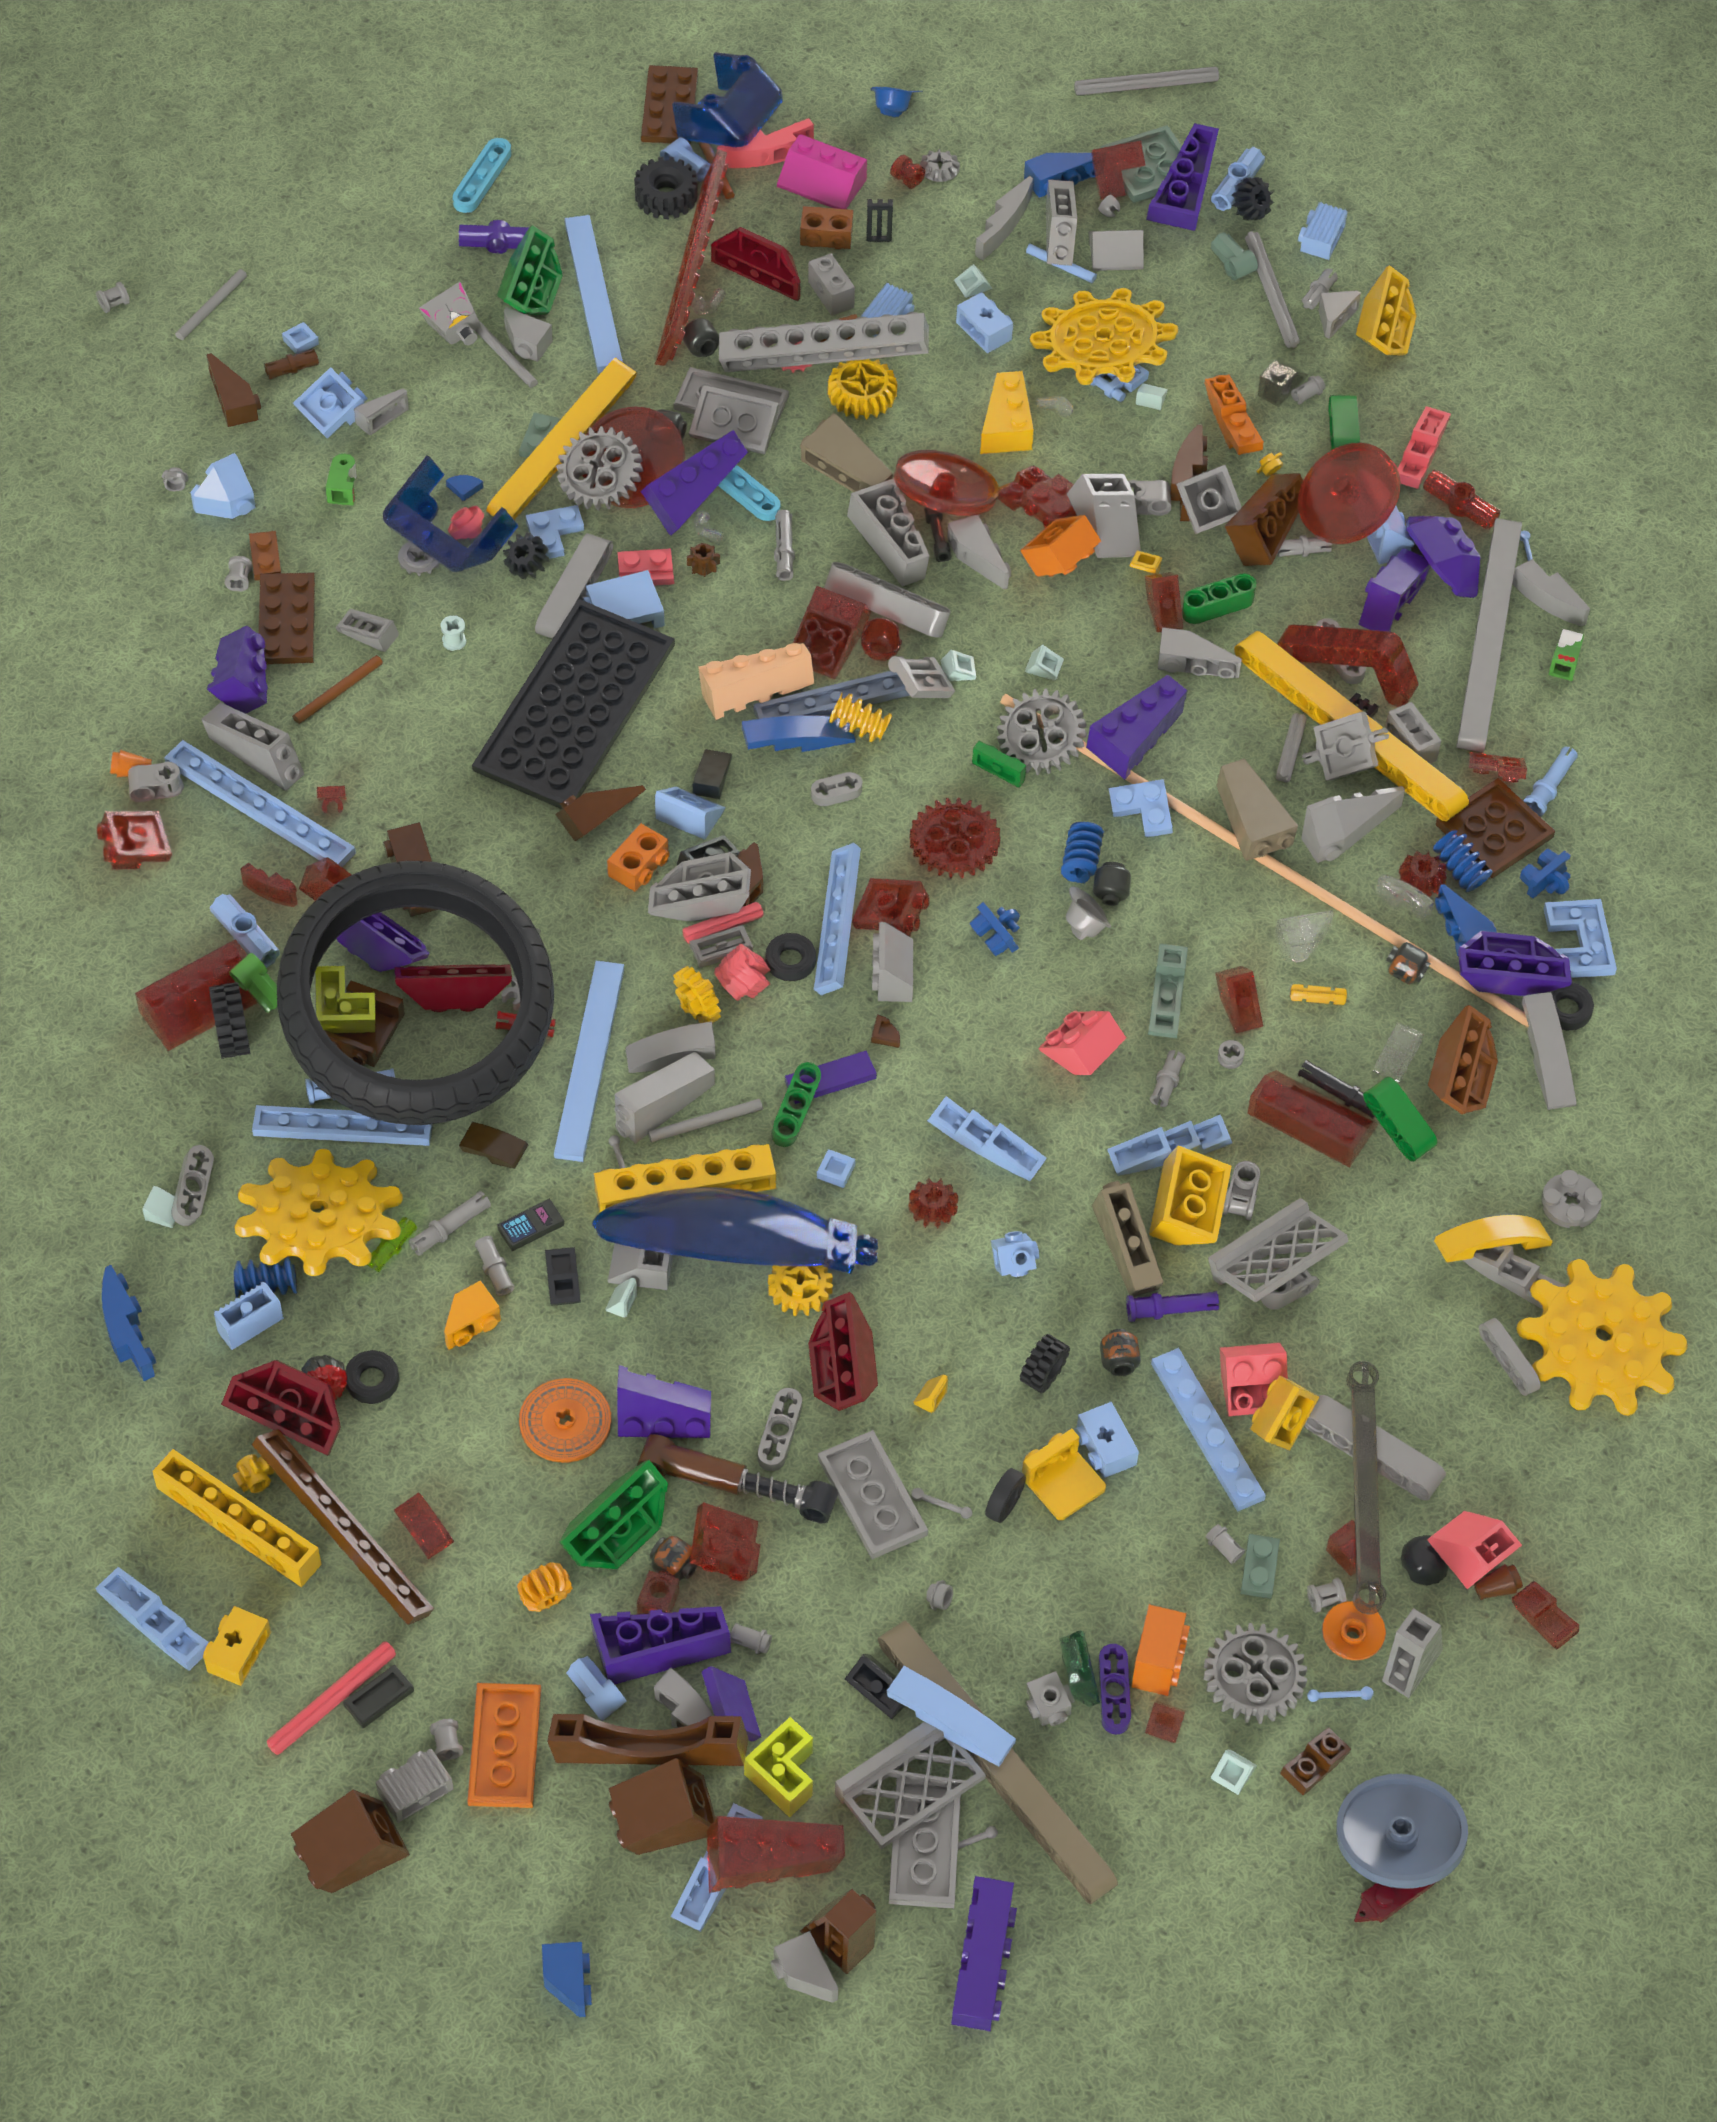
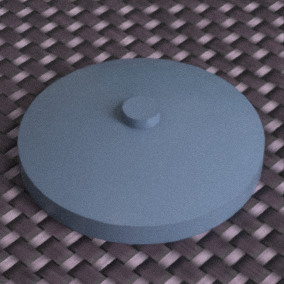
M1388 1774L1361 1783L1346 1796L1338 1812L1336 1836L1339 1849L1346 1861L1365 1878L1388 1887L1418 1888L1440 1881L1459 1865L1467 1846L1468 1824L1461 1805L1452 1794L1440 1785L1415 1775Z

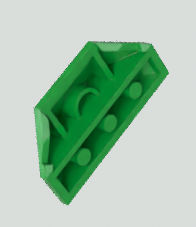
M531 225L509 260L497 296L523 314L546 315L550 313L563 276L552 237Z
M650 1460L644 1461L615 1480L569 1523L559 1543L578 1566L618 1569L661 1529L668 1482Z

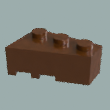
M420 822L387 831V840L383 841L386 856L390 858L391 863L399 861L432 862ZM402 907L403 910L408 909L410 917L438 910L424 907Z
M851 1889L828 1903L800 1932L804 1934L810 1931L818 1949L845 1974H848L874 1948L876 1907L869 1897L864 1894L859 1895Z

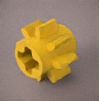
M251 1454L238 1461L236 1464L238 1472L233 1474V1477L243 1492L249 1489L251 1493H258L270 1485L271 1479L269 1475L273 1474L274 1470L262 1457L258 1458L255 1454Z

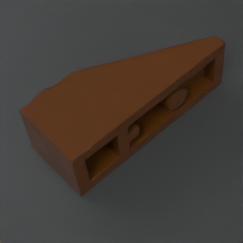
M212 353L206 354L209 373L227 426L231 427L259 420L257 410L261 409V403L258 394L253 395L250 384Z
M641 785L584 793L578 798L573 794L560 803L563 809L555 815L573 840L577 841L643 793L646 788Z

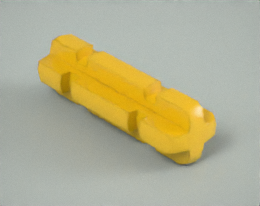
M1293 984L1290 990V999L1292 1001L1306 999V1002L1329 1004L1330 1001H1333L1335 1005H1345L1347 990L1345 988L1331 990V987L1308 985L1307 988H1304L1302 984Z

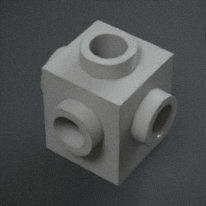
M1056 1671L1027 1683V1694L1030 1700H1027L1026 1704L1033 1719L1038 1717L1042 1726L1049 1723L1050 1726H1056L1068 1719V1715H1071V1703L1075 1702L1070 1687L1068 1684L1062 1685Z

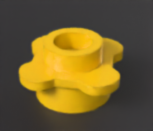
M1279 452L1275 456L1273 453L1266 455L1259 461L1261 466L1256 472L1258 474L1263 472L1266 477L1276 473L1283 466L1282 461L1279 459L1283 454Z

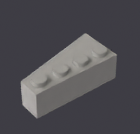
M897 478L851 493L847 513L848 518L903 587L925 579L929 554L919 531H916L914 518L907 510L906 499L899 491Z

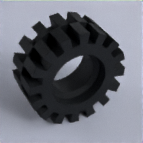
M1050 1334L1044 1335L1041 1341L1037 1342L1035 1349L1033 1348L1030 1352L1031 1355L1027 1357L1026 1364L1022 1367V1372L1020 1373V1381L1036 1391L1044 1393L1046 1389H1049L1051 1383L1056 1380V1376L1061 1373V1368L1065 1365L1066 1359L1069 1356L1070 1346Z

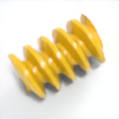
M841 693L830 715L829 722L833 723L837 718H840V728L850 723V733L860 728V738L870 733V743L877 737L880 738V742L892 718V714L888 713L882 718L881 708L872 713L871 703L862 708L861 698L852 703L853 694L849 693L843 699Z

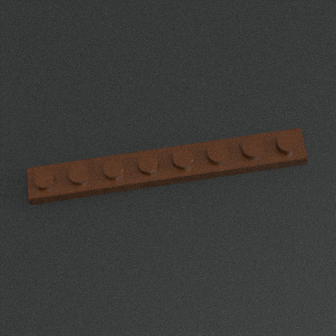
M276 1429L257 1436L252 1446L406 1624L410 1625L428 1617L434 1609L432 1605L284 1435Z

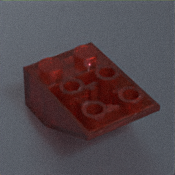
M816 586L793 643L805 644L811 654L814 672L836 679L863 634L872 611L865 603Z

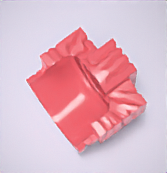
M741 943L721 960L719 967L714 969L715 976L724 989L737 1001L744 997V995L755 998L758 993L770 985L764 975L771 969L760 955Z

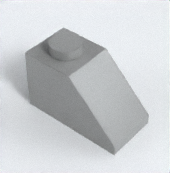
M508 307L504 309L505 329L514 352L524 359L538 362L553 342L552 324Z
M810 1931L774 1947V1960L771 1961V1966L778 1980L783 1978L788 1988L831 2003L838 2000V1987Z

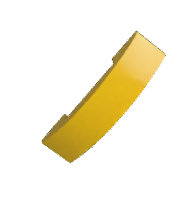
M1500 1215L1474 1220L1445 1231L1434 1239L1446 1262L1472 1259L1476 1250L1521 1243L1525 1250L1552 1245V1240L1540 1220L1522 1215Z

